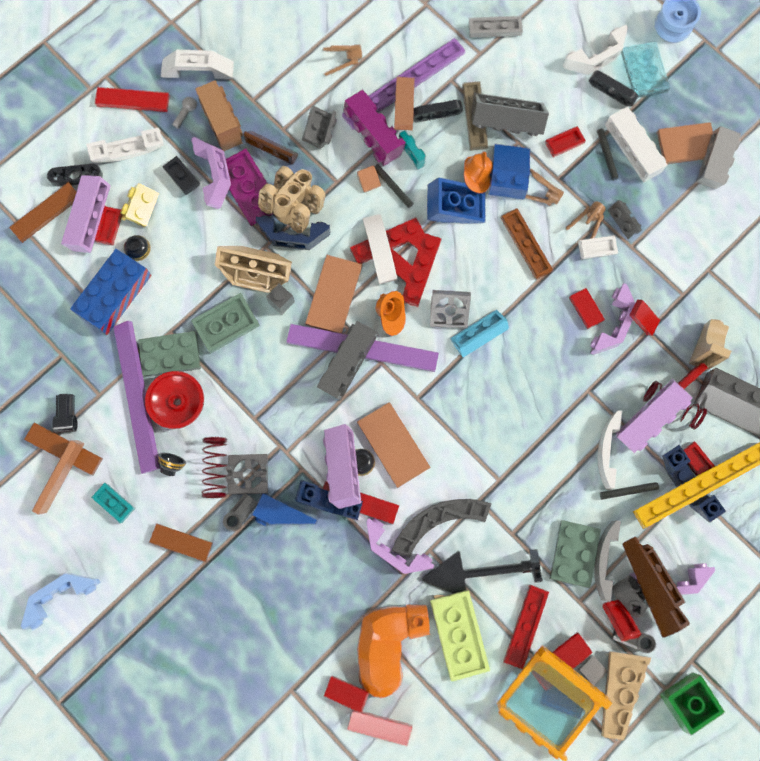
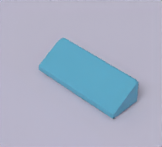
M495 310L467 329L456 334L450 340L460 355L465 357L508 330V321L498 310Z

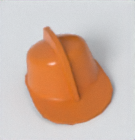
M486 152L467 157L464 162V181L467 187L475 193H484L489 189L493 164L487 157Z
M398 291L380 294L375 309L381 318L383 330L391 336L397 335L403 330L406 322L404 298Z

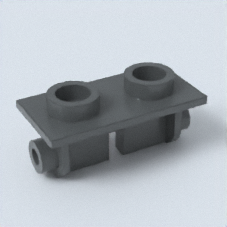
M617 200L607 210L627 239L642 231V225L638 223L635 217L630 216L632 213L622 200Z

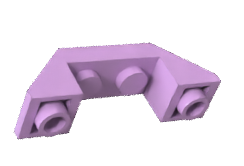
M193 137V151L195 155L208 160L213 183L203 188L204 201L206 205L219 209L231 185L224 151Z
M625 283L620 288L616 287L612 294V298H614L612 305L623 310L618 319L621 322L618 327L614 328L611 336L602 332L598 337L595 336L590 344V347H592L590 354L592 355L618 347L626 337L633 321L629 315L635 302L628 285Z
M376 518L367 520L371 551L403 574L433 569L432 559L424 553L422 555L417 554L410 565L407 566L405 565L407 561L398 554L396 557L389 553L391 549L383 543L377 545V541L385 531L382 528L384 524Z
M707 563L694 564L695 568H688L689 581L677 582L676 587L681 595L699 593L715 572V567H707ZM629 573L638 582L635 573Z

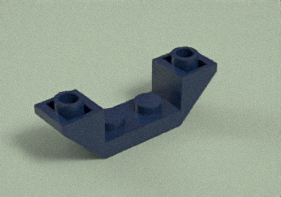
M263 215L261 217L256 216L255 219L257 227L269 242L276 247L311 250L330 236L331 233L330 225H327L325 222L311 223L309 237L301 233L296 235H290L283 231L275 233L276 223L274 218Z
M680 445L662 455L667 474L676 487L695 478L687 466V463L691 460ZM706 494L688 504L708 522H712L726 512L715 495L708 496Z
M300 480L295 497L296 502L328 513L358 520L363 501L360 504L339 509L329 501V491Z

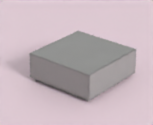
M593 655L578 668L582 675L593 685L608 672Z

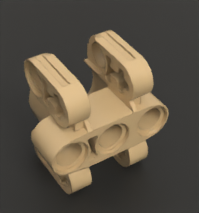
M281 166L275 173L274 186L265 184L259 191L258 206L266 214L273 213L277 220L290 225L295 232L303 233L309 224L310 213L318 214L322 210L326 195L321 187L317 185L311 187L312 174L309 171L299 170L294 174L290 168Z

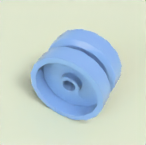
M665 0L655 19L657 34L668 42L677 43L684 41L689 37L701 17L699 3L696 0Z

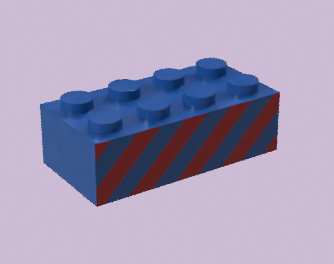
M115 249L70 310L108 335L152 275L146 267L118 249Z

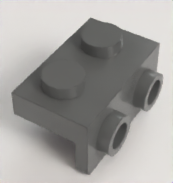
M312 106L302 141L320 149L326 144L328 145L332 139L331 130L337 121L335 118L336 111L333 110L328 113Z

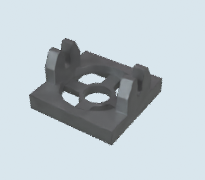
M433 290L430 306V327L467 329L471 292ZM448 297V303L444 307L437 306L440 300ZM455 298L462 301L463 308L457 307L454 304ZM452 306L456 311L449 315L445 312V309ZM437 313H443L447 317L446 320L441 319ZM457 314H463L460 318L452 321V318Z
M268 454L228 455L226 481L228 483L229 495L268 493ZM245 460V468L241 472H234L237 464ZM252 460L259 463L261 471H255L252 468ZM246 469H251L254 472L251 480H246L243 477V472ZM256 477H261L260 483L252 488V481ZM234 478H242L245 481V488L238 486Z

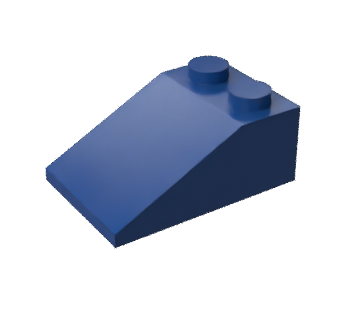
M494 144L493 169L490 176L488 195L524 200L529 186L530 148Z
M438 177L427 184V220L442 223H485V192L475 193L467 187L466 183Z

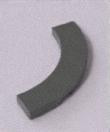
M455 499L435 504L423 510L405 526L396 539L391 551L410 558L420 539L432 528L447 521L473 519L486 522L492 503L475 499Z

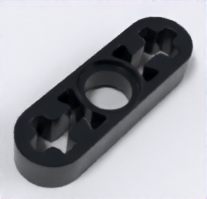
M594 71L589 78V83L594 88L625 106H633L638 99V94L634 90L601 71Z
M450 100L417 106L413 111V121L424 122L459 115L463 112L461 100Z
M96 164L54 167L47 172V179L52 185L57 187L64 186L68 182L70 185H78L82 175L91 176L90 174L95 170L94 176L102 178L103 172ZM74 171L80 172L78 178H70L71 174Z

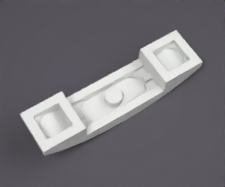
M155 128L141 131V136L106 143L105 140L88 143L86 145L91 162H114L150 153L164 146L160 129Z
M381 214L363 218L379 284L396 281V270Z
M617 411L611 415L602 430L599 440L598 468L606 490L615 488L617 469L609 468L612 433L620 431L622 411Z

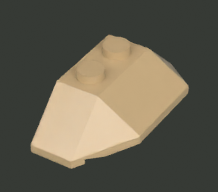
M217 246L215 266L221 270L232 285L270 293L279 283L283 285L289 281L292 262L279 254L244 246Z

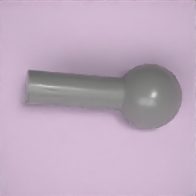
M186 97L183 99V108L172 124L175 128L178 129L187 114L196 109L197 103L194 98Z

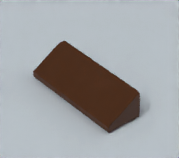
M244 131L243 133L246 143L291 165L295 163L299 156V153L253 131Z

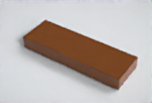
M157 523L149 543L204 562L207 561L213 545L212 542Z

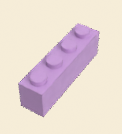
M81 176L61 242L62 245L72 251L91 253L111 186L100 176Z
M672 379L620 431L616 432L617 438L633 453L637 450H643L651 437L655 438L662 431L661 428L666 423L670 424L677 417L675 415L681 409L685 410L691 404V395Z
M346 424L325 429L323 444L326 448L325 463L328 466L326 478L330 487L328 492L329 501L339 509L360 504L361 496L353 431Z

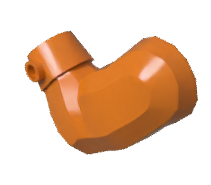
M406 604V607L388 606L364 614L357 646L359 683L370 695L384 698L392 695L401 686L403 680L400 661L401 641L407 637L411 640L430 635L427 605Z

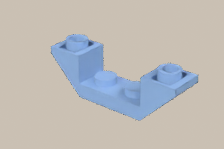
M63 574L29 596L21 624L22 629L31 628V630H34L43 624L42 621L48 616L42 605L52 600L53 594L58 591L62 593L72 585L76 594L88 595L97 589L95 586L101 583L100 580L76 574Z

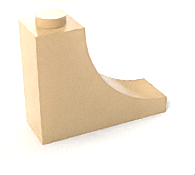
M711 319L705 323L689 364L697 366L704 363L708 367L705 370L707 371L728 359L731 351L724 348L729 326L724 325L722 321L717 319Z

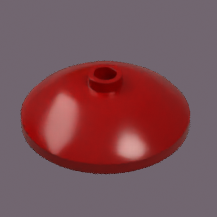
M166 372L153 380L147 389L145 396L147 413L155 423L164 428H184L192 424L203 410V389L193 376L185 372ZM181 400V403L176 406L175 401Z

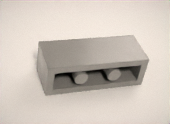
M722 126L713 131L696 182L714 189L727 183L729 178L728 171L734 163L735 158L733 156L739 148L741 133Z

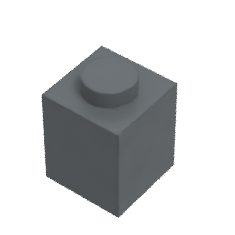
M280 283L266 296L268 303L281 315L295 302L293 295Z

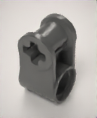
M629 575L612 586L614 595L632 616L640 618L645 615L646 609L649 606L641 587L634 577Z

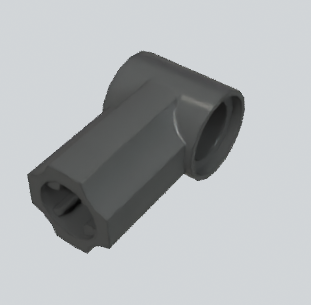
M244 493L231 511L224 516V527L231 532L240 530L242 524L258 503ZM232 517L238 519L235 527L228 526V520Z
M615 629L613 630L612 640L643 653H651L656 648V641L651 635L641 632L639 638L621 642ZM646 637L649 642L648 646L642 648L640 641Z

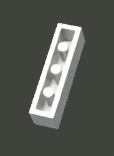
M626 107L608 118L605 124L606 128L641 180L646 182L661 174L667 166L666 160L656 149L655 143L649 139L645 128L639 124L635 114Z

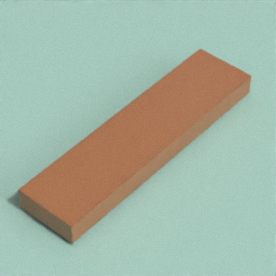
M397 77L394 129L412 131L414 78Z
M71 440L32 509L34 513H47L85 443L79 440Z

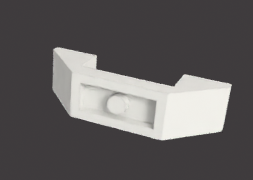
M624 25L613 29L607 40L609 47L599 55L594 54L588 59L582 48L576 52H570L563 64L564 69L589 75L617 60L623 50L628 27Z
M175 50L162 59L161 77L180 78V70L213 71L215 79H233L234 62L214 51Z

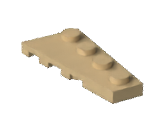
M609 651L605 694L609 697L612 704L607 710L604 708L602 737L618 740L625 739L633 715L632 711L635 703H637L638 693L641 684L644 682L647 666L651 661L650 657Z

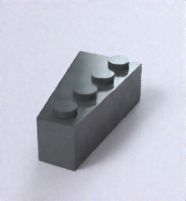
M358 321L348 329L346 340H343L339 345L338 353L330 361L327 371L323 374L317 385L319 389L339 400L343 399L378 336L377 331Z

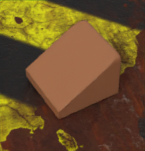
M374 165L357 172V178L364 193L381 187Z

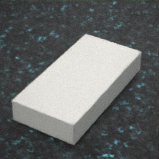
M615 235L578 241L581 260L618 254Z

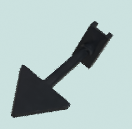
M538 549L530 550L529 560L521 561V563L463 569L461 553L457 551L422 578V581L453 594L466 590V578L531 572L534 583L543 582Z

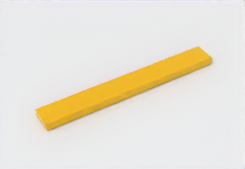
M760 442L632 511L643 529L649 527L759 466Z

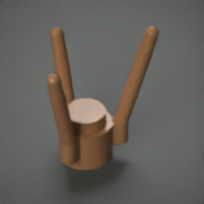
M331 45V47H324V51H346L347 59H351V61L325 72L324 75L327 76L350 65L358 64V60L362 59L361 45Z
M530 169L532 177L549 189L545 195L548 199L526 195L525 198L546 203L549 206L552 203L557 205L564 191L552 185L533 169Z
M598 201L593 202L590 207L587 206L566 227V230H569L587 214L586 224H589L591 220H597L590 239L595 238L600 223L604 218L605 206Z

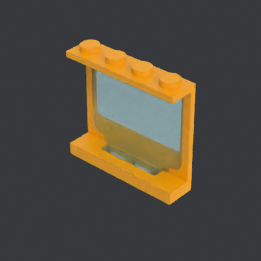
M541 645L497 701L498 713L505 720L511 719L516 723L515 726L519 731L524 734L525 732L532 736L531 739L538 746L544 745L549 749L548 752L552 757L557 760L560 758L563 761L568 760L565 752L600 707L603 706L607 710L612 704L606 694L543 645Z

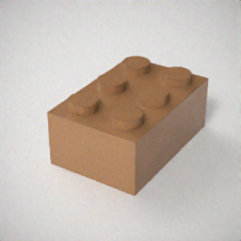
M216 80L195 88L201 107L221 149L226 151L243 144L241 136H243L240 128L241 125L237 116L233 114V108L226 99L223 87H219Z

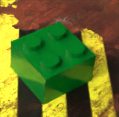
M690 673L659 694L682 731L691 736L726 713L702 675L697 673Z

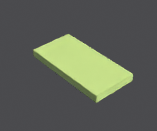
M469 590L430 600L450 681L490 671Z

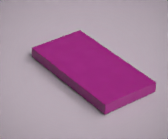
M244 149L227 158L226 164L231 181L229 191L250 226L256 224V216L273 215V213H264L258 206L259 191L268 183L248 150Z

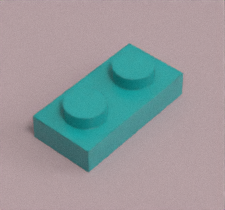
M406 130L399 133V139L402 138L406 142L404 151L419 170L424 167L426 155L421 148L419 149L416 146L414 137L411 134L408 135Z
M104 483L91 497L121 524L136 509L108 483Z

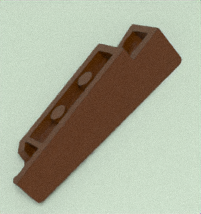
M636 536L623 542L622 546L661 636L665 638L682 631L690 625L689 620L679 608L685 603V600L654 548L649 544H640Z

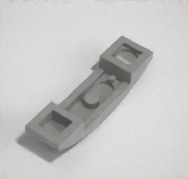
M612 521L603 532L598 543L594 576L596 588L602 601L611 602L613 581L605 580L610 541L615 542L619 540L621 521Z

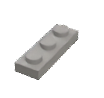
M521 16L469 18L468 21L470 38L522 36L523 33Z

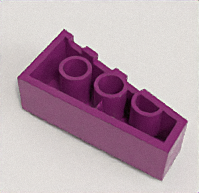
M363 89L344 101L343 111L345 115L352 119L355 130L358 133L361 132L364 137V143L368 148L371 147L378 163L381 162L384 167L402 155L406 142L402 138H397V131L393 126L390 128L387 126L386 117L382 113L376 112V105Z

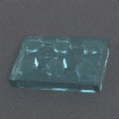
M657 42L623 47L621 55L631 89L638 94V98L669 92L670 85Z

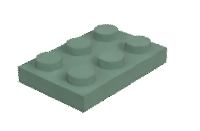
M241 293L191 320L210 354L260 326Z
M196 331L138 339L142 375L144 378L162 375L170 371L185 372L201 369Z
M561 520L550 579L590 588L601 529Z

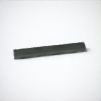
M598 129V138L611 180H617L619 177L604 129Z
M376 164L374 167L377 174L400 200L410 208L414 203L379 164Z
M654 482L600 492V498L604 500L659 490V484Z

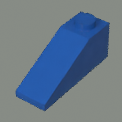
M264 493L252 514L257 517L255 521L264 526L267 523L271 525H316L317 523L316 519Z

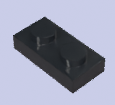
M178 156L162 166L185 195H188L200 186L199 181Z

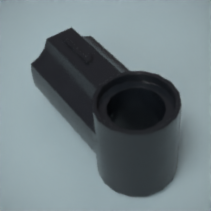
M73 394L56 395V416L53 417L52 422L55 433L77 431L78 421L75 415V395Z

